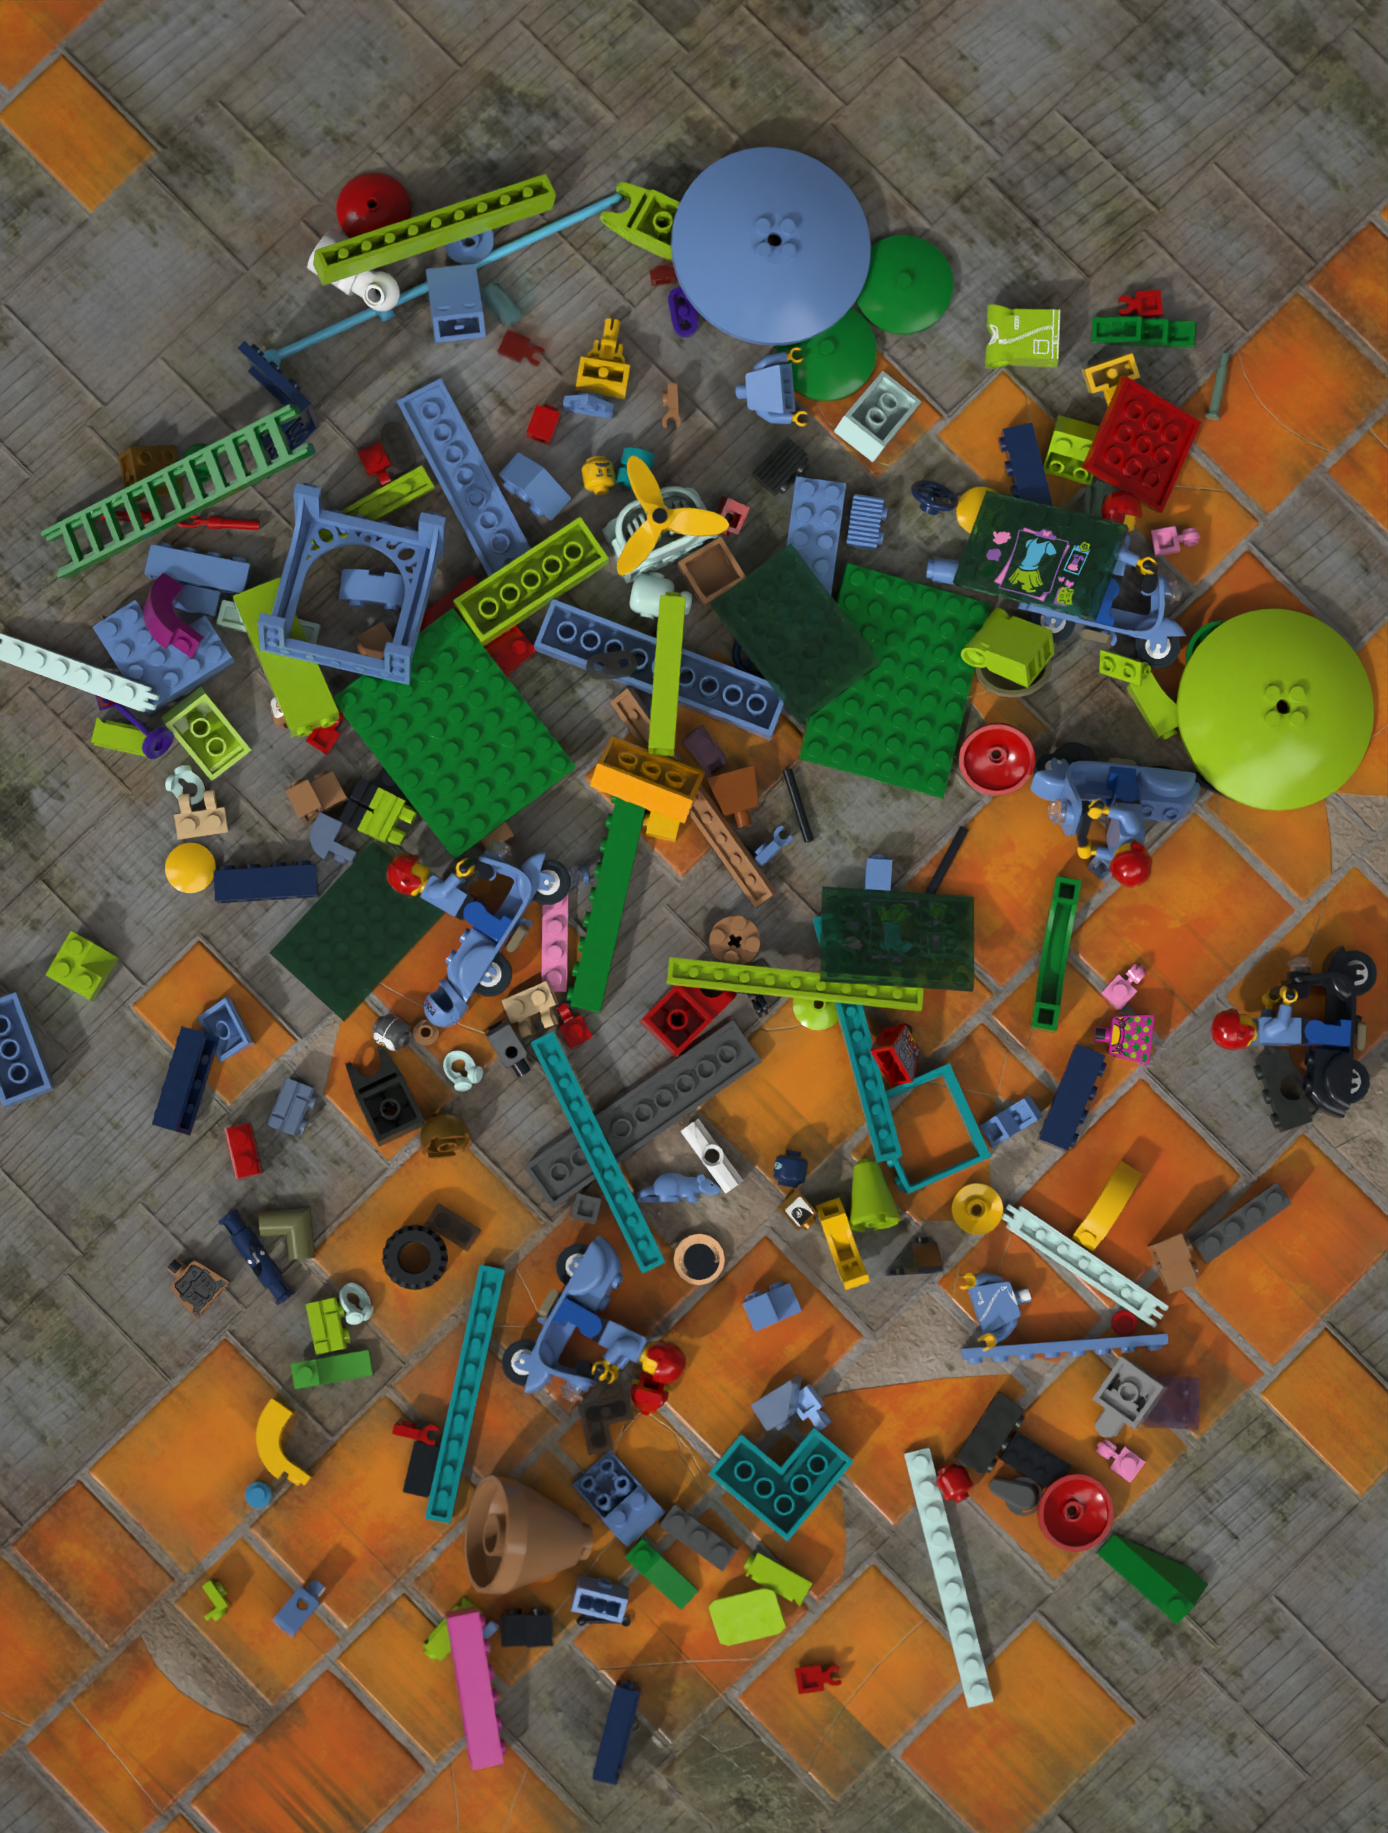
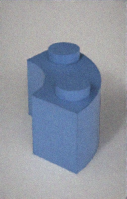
M342 569L339 599L347 601L348 606L363 608L364 604L383 606L385 611L399 612V608H402L405 596V585L402 575L385 572L384 575L369 574V570Z

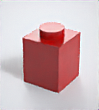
M537 404L526 431L527 438L551 446L561 420V414L557 412L558 409L549 404H544L543 406Z

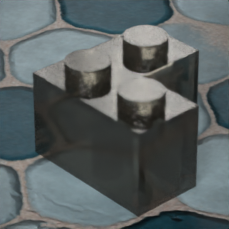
M629 1393L578 1404L588 1456L614 1450L609 1424L634 1419Z

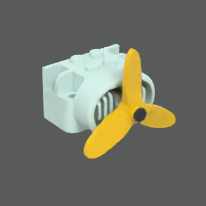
M630 456L627 462V472L637 500L626 505L618 517L611 520L602 531L617 562V572L620 576L624 577L626 584L634 581L638 575H648L650 572H655L680 561L719 538V534L729 528V523L722 515L707 511L694 488L669 486L660 489L648 466L640 458Z

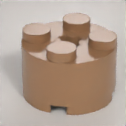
M725 917L717 922L711 931L709 939L711 955L716 962L749 965L755 960L759 952L760 934L757 927L745 917ZM731 937L741 939L739 948L728 945Z

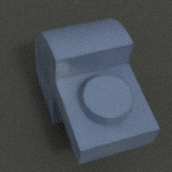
M319 812L310 833L311 845L316 854L325 862H327L332 853L334 854L332 859L343 865H346L347 862L354 864L358 854L336 843L344 828V824Z

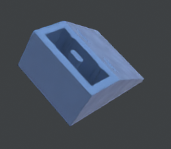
M476 264L426 269L434 344L485 339V325Z
M611 1450L572 1484L616 1537L627 1547L665 1513L664 1509Z

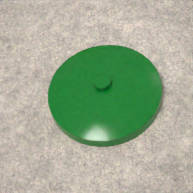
M897 235L882 239L871 246L868 274L864 286L855 300L866 320L884 332L895 335H912L925 331L942 318L950 304L953 293V275L950 265L937 247L922 238L910 235Z
M852 308L825 332L799 343L777 345L776 353L785 352L788 354L793 348L802 349L792 353V357L795 360L804 358L802 362H787V364L792 363L794 391L807 399L818 402L840 401L858 392L869 380L877 356L876 340L871 327Z

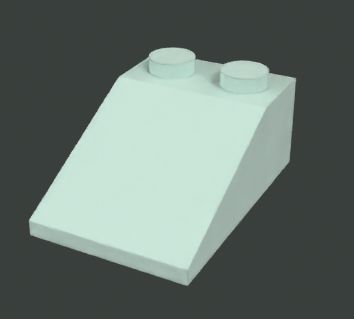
M882 371L844 415L834 432L870 461L874 462L922 401Z

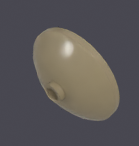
M1052 660L1048 661L1029 688L989 671L987 667H976V675L980 683L988 691L996 695L1022 697L1032 694L1044 686L1051 674Z

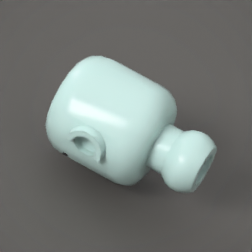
M650 572L649 575H638L634 580L631 591V610L640 614V617H649L652 620L655 617L658 618L660 595H665L666 592H674L673 582L665 579L663 574ZM683 591L681 592V597H686L685 615H687L691 609L693 595L690 592Z

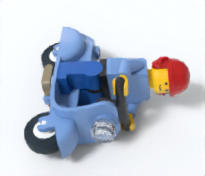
M1115 491L1108 495L1101 508L1100 523H1102L1103 527L1107 528V532H1103L1094 577V580L1098 581L1095 583L1093 591L1088 590V584L1074 581V585L1070 587L1074 591L1073 596H1071L1073 604H1067V606L1054 604V599L1057 595L1056 593H1058L1057 591L1059 588H1067V586L1063 584L1064 581L1062 583L1059 582L1058 577L1049 576V580H1042V585L1038 584V587L1033 586L1030 588V590H1036V592L1026 593L1040 597L1044 592L1050 591L1054 580L1052 590L1046 595L1044 602L1024 595L1018 609L1032 612L1030 615L1031 623L1052 630L1053 643L1067 639L1072 634L1075 623L1102 629L1103 631L1101 632L1083 629L1080 631V636L1084 639L1110 644L1111 646H1114L1117 641L1115 633L1136 638L1135 652L1137 658L1141 662H1147L1151 668L1162 669L1170 666L1180 653V640L1178 636H1187L1183 628L1176 621L1163 616L1165 601H1168L1169 605H1174L1175 601L1179 602L1183 587L1179 586L1178 580L1172 582L1169 581V578L1163 577V574H1158L1157 562L1150 557L1139 558V554L1128 550L1130 536L1127 535V532L1134 530L1136 518H1142L1141 503L1132 493ZM1125 566L1129 568L1133 566L1139 574L1145 575L1144 580L1140 582L1139 588L1141 594L1145 596L1151 595V610L1148 615L1111 608L1113 599L1119 593L1118 584H1122Z
M1049 753L1041 756L1036 761L1033 771L1034 777L1030 788L1038 797L1054 802V804H1049L1048 818L1052 819L1053 824L1057 825L1059 822L1066 836H1074L1076 833L1077 851L1081 858L1086 859L1091 855H1095V858L1111 861V875L1118 883L1133 888L1134 886H1141L1149 879L1152 873V858L1143 845L1145 841L1143 819L1158 822H1176L1185 818L1193 810L1197 802L1200 784L1195 782V773L1177 771L1162 765L1142 767L1136 766V762L1133 760L1109 758L1107 762H1074L1065 755ZM1104 813L1107 814L1105 834L1108 847L1097 845V848L1091 846V841L1087 839L1092 820L1098 819Z
M499 839L497 843L492 841L490 843L492 845L490 850L486 849L484 854L479 856L478 859L465 858L461 860L456 866L457 871L455 874L452 872L446 880L436 874L429 875V867L420 863V856L416 854L401 853L390 862L386 872L387 880L397 892L404 893L410 897L421 893L420 897L461 921L466 920L473 926L471 930L466 928L459 939L462 945L458 951L453 949L445 963L449 964L446 970L450 984L465 1003L469 1001L475 992L485 997H493L503 993L509 987L512 980V968L509 961L500 952L514 930L515 933L506 946L509 952L516 951L530 931V926L532 927L533 925L532 921L526 918L522 919L532 901L534 900L542 905H553L560 902L568 894L570 875L560 862L552 859L546 860L548 851L529 857L521 867L506 862L509 857L512 858L514 855L510 852L512 847ZM477 872L481 879L492 881L496 878L497 873L514 879L512 889L496 914L490 911L486 903L476 901L478 897L461 888L467 881L465 878L468 875L471 876Z
M599 1235L589 1246L585 1244H572L560 1253L556 1262V1271L560 1281L566 1285L563 1293H559L556 1289L549 1291L538 1311L540 1317L537 1320L544 1327L539 1334L537 1342L526 1339L510 1344L502 1358V1369L505 1376L512 1383L525 1386L526 1394L536 1393L544 1389L552 1381L554 1375L567 1381L566 1384L560 1388L564 1391L562 1396L576 1403L577 1399L580 1401L584 1399L582 1397L584 1392H588L591 1386L595 1387L596 1382L601 1384L615 1382L619 1377L618 1370L620 1368L623 1370L630 1360L642 1365L644 1371L652 1374L654 1382L670 1384L679 1380L685 1371L687 1361L683 1351L675 1344L661 1339L660 1341L652 1342L604 1317L600 1318L592 1313L599 1314L600 1311L604 1312L611 1301L609 1295L613 1288L617 1289L624 1278L621 1261L617 1252L605 1238ZM576 1327L580 1329L584 1336L609 1349L603 1356L605 1358L604 1361L597 1362L594 1365L586 1360H580L577 1362L575 1369L560 1365L558 1360Z

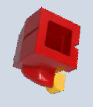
M642 1371L639 1379H632L630 1389L635 1408L640 1409L643 1415H649L650 1412L656 1413L657 1409L666 1403L671 1391V1387L665 1386L663 1383L654 1382L652 1374Z

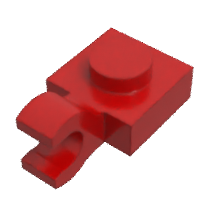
M381 442L357 452L368 476L376 474L382 487L391 483L385 470L391 467V463Z
M339 712V719L332 726L326 728L320 726L313 729L306 742L328 756L341 736L335 730L345 719L343 714Z
M566 1003L556 1007L565 1023L558 1028L570 1049L593 1037L581 1015L573 1018Z
M401 1420L400 1424H394L393 1435L421 1440L429 1445L436 1444L435 1440H430L427 1437L428 1431H439V1427L435 1425L426 1426L421 1430L415 1428L416 1423Z

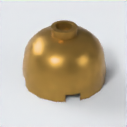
M446 1112L434 1114L422 1126L420 1132L422 1154L425 1155L427 1153L428 1158L431 1159L455 1156L454 1150L462 1148L464 1152L472 1145V1138L467 1124L460 1117L447 1114Z

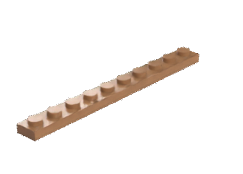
M631 686L610 703L640 746L648 750L651 713ZM676 748L674 751V757L665 756L670 759L681 762L683 764H686V762L681 757ZM701 785L689 815L753 906L757 908L774 896L777 891Z

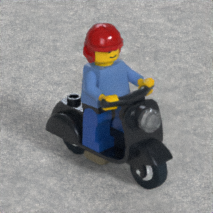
M1339 946L1327 955L1323 962L1321 973L1317 974L1310 973L1313 963H1309L1308 958L1293 957V961L1287 962L1290 970L1287 972L1286 980L1280 981V986L1273 987L1271 991L1269 989L1262 996L1261 999L1265 1008H1262L1260 1017L1251 1018L1248 1014H1239L1235 1008L1223 1010L1213 1019L1211 1034L1212 1039L1218 1046L1228 1050L1246 1049L1249 1045L1309 1046L1308 1051L1304 1055V1065L1307 1068L1306 1076L1302 1082V1089L1305 1091L1309 1101L1318 1110L1328 1116L1341 1119L1344 1118L1345 1112L1349 1110L1350 1104L1364 1098L1370 1086V1077L1365 1066L1359 1061L1353 1060L1354 1039L1357 1050H1363L1366 1041V1022L1361 1021L1362 1016L1356 1015V996L1363 995L1373 987L1377 977V970L1372 958L1366 953L1357 950L1345 951L1344 946ZM1309 987H1325L1324 1023L1319 1020L1308 1021V1018H1290L1292 1012L1290 1005L1292 1002L1307 998L1310 994ZM1282 997L1284 999L1283 1005L1279 1006L1277 1017H1273L1274 1011L1272 1008Z

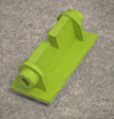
M1100 649L1099 673L1141 686L1142 677L1149 675L1151 672V666L1145 661L1141 662L1119 655L1114 651L1110 652Z

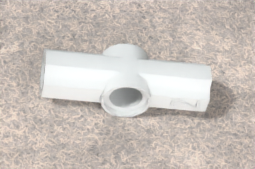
M699 1119L681 1131L725 1194L743 1182L741 1176ZM714 1149L719 1153L720 1158L716 1163L706 1161L705 1153L708 1150Z

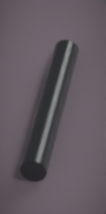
M792 768L783 770L782 773L804 843L814 841L813 834Z
M960 826L925 891L926 895L933 898L968 833L966 828Z

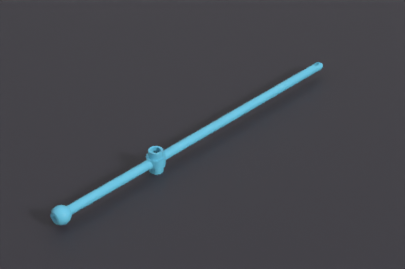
M619 193L614 194L491 251L485 260L476 264V269L620 203L622 195ZM427 281L400 293L395 307L428 292ZM368 308L277 351L275 349H268L264 352L263 356L268 363L273 361L279 366L282 359L374 316H379L381 321L384 322L393 318L395 314L392 309L376 311Z

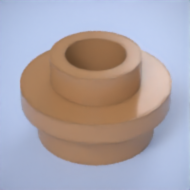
M422 1020L414 1027L413 1035L419 1044L428 1046L435 1043L438 1039L439 1029L429 1020ZM424 1028L430 1029L431 1034L429 1037L421 1035V1031Z

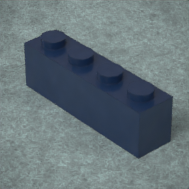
M1032 422L1003 429L1001 437L998 438L1000 451L1006 454L1007 461L1004 462L1007 477L1011 476L1013 485L1010 486L1013 501L1017 500L1019 509L1016 510L1019 525L1023 524L1027 529H1034L1054 524L1056 515Z
M309 860L296 861L295 866H286V862L271 863V867L262 868L260 864H246L245 869H235V865L220 866V870H214L215 901L221 904L319 897L318 867L316 864H311Z
M181 1026L152 1125L191 1135L220 1037Z
M1078 1044L1074 1046L1037 1141L1065 1152L1068 1151L1069 1147L1074 1148L1079 1134L1075 1133L1079 1123L1083 1125L1088 1114V1110L1085 1109L1088 1100H1093L1098 1088L1094 1085L1097 1076L1102 1077L1107 1065L1106 1062H1103L1105 1055Z

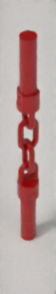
M139 510L144 525L151 522L152 511ZM115 511L118 521L131 522L127 511ZM195 514L190 516L189 518H196L193 521L196 524H183V521L177 523L178 526L196 528L202 524L208 525V529L217 530L228 528L259 531L260 521L227 519L209 515L208 519H200ZM104 516L99 518L100 520H106Z

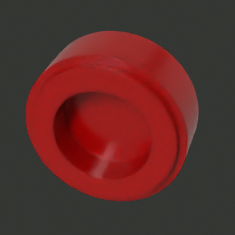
M1128 1310L1116 1312L1111 1319L1112 1329L1115 1333L1122 1336L1132 1334L1138 1325L1136 1316Z

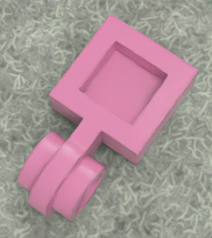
M1176 526L1152 530L1150 534L1155 557L1179 553V542L1184 543V547L1199 544L1200 533L1197 532L1196 528L1182 530V535L1178 536Z
M1135 963L1126 973L1129 977L1127 980L1118 974L1103 990L1101 995L1120 1011L1137 992L1130 984L1133 981L1136 984L1140 982L1147 974L1143 970L1145 967Z
M1104 1439L1103 1442L1099 1441L1097 1444V1453L1107 1460L1110 1457L1114 1458L1109 1468L1129 1483L1132 1482L1145 1464V1461L1126 1447H1123L1119 1454L1115 1453L1117 1447L1108 1440Z

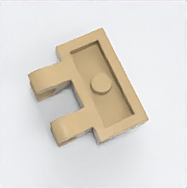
M215 790L204 791L206 809L192 811L189 793L178 796L181 813L174 814L178 840L229 832L225 806L217 807Z
M545 981L501 1000L510 1023L518 1022L522 1038L536 1034V1029L530 1016L541 1013V1020L545 1028L559 1024L552 1008L559 1003L550 981Z

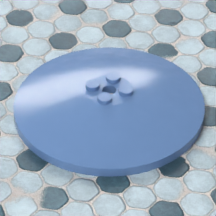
M774 147L751 148L719 159L706 168L692 182L678 206L671 232L672 261L678 282L685 296L699 314L710 324L722 332L745 342L770 346L789 345L811 339L835 325L852 307L864 286L868 274L871 252L870 234L866 218L857 198L847 184L829 167L808 155L793 150ZM777 235L781 240V245L776 247L770 245L768 236Z

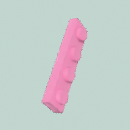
M568 894L558 903L543 905L542 983L550 981L554 992L567 993Z

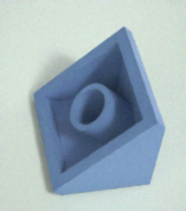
M229 996L197 1017L205 1033L220 1037L215 1053L220 1062L256 1045L233 999Z

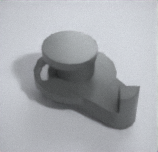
M1019 1477L1012 1481L994 1478L989 1483V1490L992 1494L1005 1500L1008 1509L1016 1515L1026 1516L1037 1511V1503L1040 1498L1032 1484H1035L1038 1488L1040 1498L1042 1495L1040 1486L1031 1478ZM1031 1509H1033V1510L1030 1511V1512L1022 1513V1510H1031Z

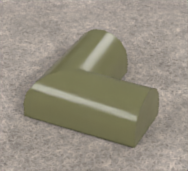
M311 1207L259 1211L261 1237L287 1235L289 1260L315 1258Z

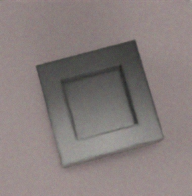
M577 1193L571 1218L596 1224L602 1199Z

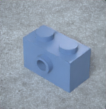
M578 1575L572 1597L571 1611L622 1623L628 1602L629 1587L614 1584L605 1578L594 1579Z

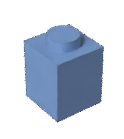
M872 855V859L867 858L864 891L890 892L892 860H887L886 855Z

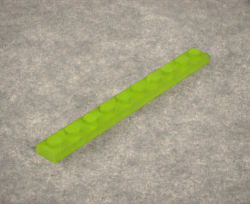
M669 957L666 982L668 985L912 1011L922 1010L924 984L674 957Z

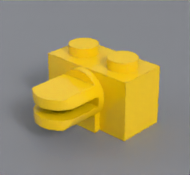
M1130 352L1081 368L1088 392L1093 394L1103 390L1107 405L1111 401L1121 376H1127L1132 380L1140 378L1133 353Z

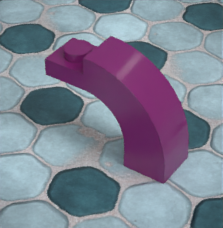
M162 573L154 582L144 604L143 618L151 636L163 648L166 649L172 644L192 659L197 654L204 636L177 617L173 606L177 603L184 587L165 573Z

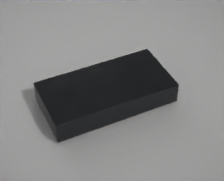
M414 1441L403 1487L404 1493L428 1498L440 1447Z

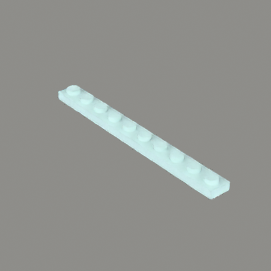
M928 1447L905 1453L904 1457L967 1706L970 1708L993 1702L942 1496L935 1482L937 1476L930 1449Z

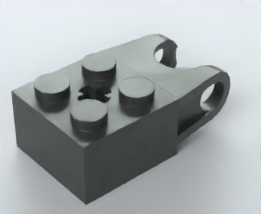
M383 1046L377 1048L381 1060V1068L373 1076L360 1074L351 1061L345 1063L357 1103L378 1147L406 1135L425 1124L424 1118L403 1075ZM390 1106L392 1109L397 1108V1111H395L393 1116L385 1115L384 1113L387 1112L386 1108Z

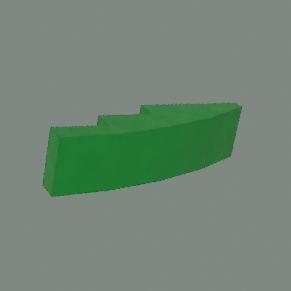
M1093 317L1091 342L1132 347L1196 348L1197 323L1195 321L1170 322L1169 319H1143L1142 317Z

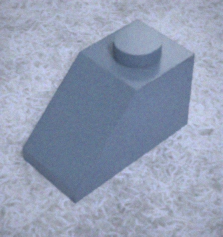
M799 1374L751 1404L752 1409L766 1431L774 1427L780 1430L791 1423L788 1418L796 1413L802 1380Z

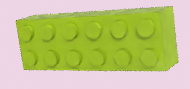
M579 517L454 599V606L484 647L549 604L552 599L558 598L608 565L609 558L582 518Z

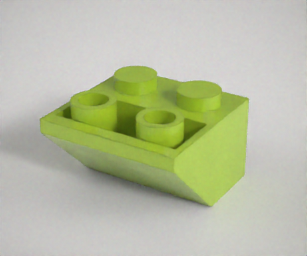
M1058 415L1043 465L1044 472L1090 485L1093 474L1081 467L1099 426Z

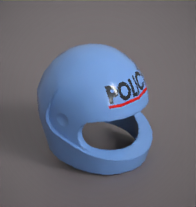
M443 978L438 981V989L428 993L426 996L424 1012L431 1023L445 1028L457 1024L465 1015L469 1005L456 993L450 982Z

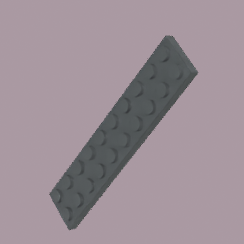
M733 1020L595 1116L617 1163L762 1062ZM574 1132L524 1166L552 1209L596 1179Z

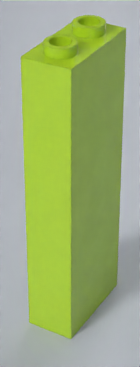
M279 577L233 596V600L292 738L295 736L304 737L312 733V730L320 726L326 728L335 724L336 720L339 719V711L318 664L260 651L259 616L260 613L271 615L281 580ZM295 613L289 638L308 642Z
M666 592L665 595H660L648 745L649 755L674 757L686 597H681V593Z

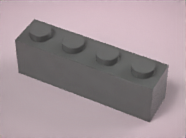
M1277 1182L1273 1183L1190 1243L1203 1262L1209 1263L1292 1203Z

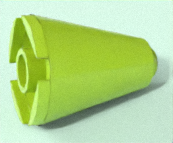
M870 1158L859 1160L858 1165L853 1167L850 1210L851 1230L866 1232L865 1227L878 1231L899 1224L898 1221H901L900 1213L879 1163L873 1162V1159Z

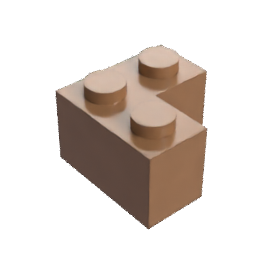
M323 771L313 777L314 781L311 783L308 779L305 781L302 779L296 780L289 785L290 789L285 791L303 824L317 818L319 812L325 814L348 802L333 771L330 773Z
M1177 1234L1147 1246L1167 1294L1198 1282L1199 1270L1195 1262H1190L1189 1258H1192L1190 1252L1193 1251L1188 1237L1184 1238L1182 1234Z

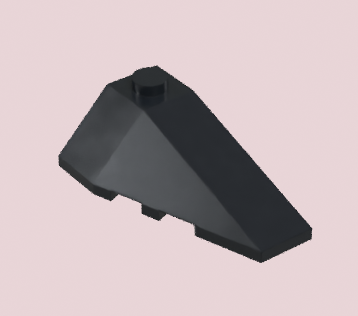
M930 1237L915 1238V1243H910L888 1267L886 1276L943 1272L944 1268L937 1242H931Z

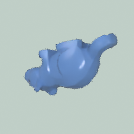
M668 1172L660 1175L652 1186L638 1192L636 1200L637 1202L678 1203L680 1198H686L687 1203H697L698 1198L695 1195L702 1193L714 1196L720 1193L721 1189L713 1181L705 1178L703 1174H699L695 1178Z

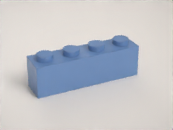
M158 542V545H150L144 572L149 579L157 580L162 573H165L180 584L207 588L225 594L236 595L248 590L252 567L247 563L246 559L240 557H232V560L223 559L221 554L208 552L207 555L198 554V550L189 547H183L182 550L173 549V545L164 542Z

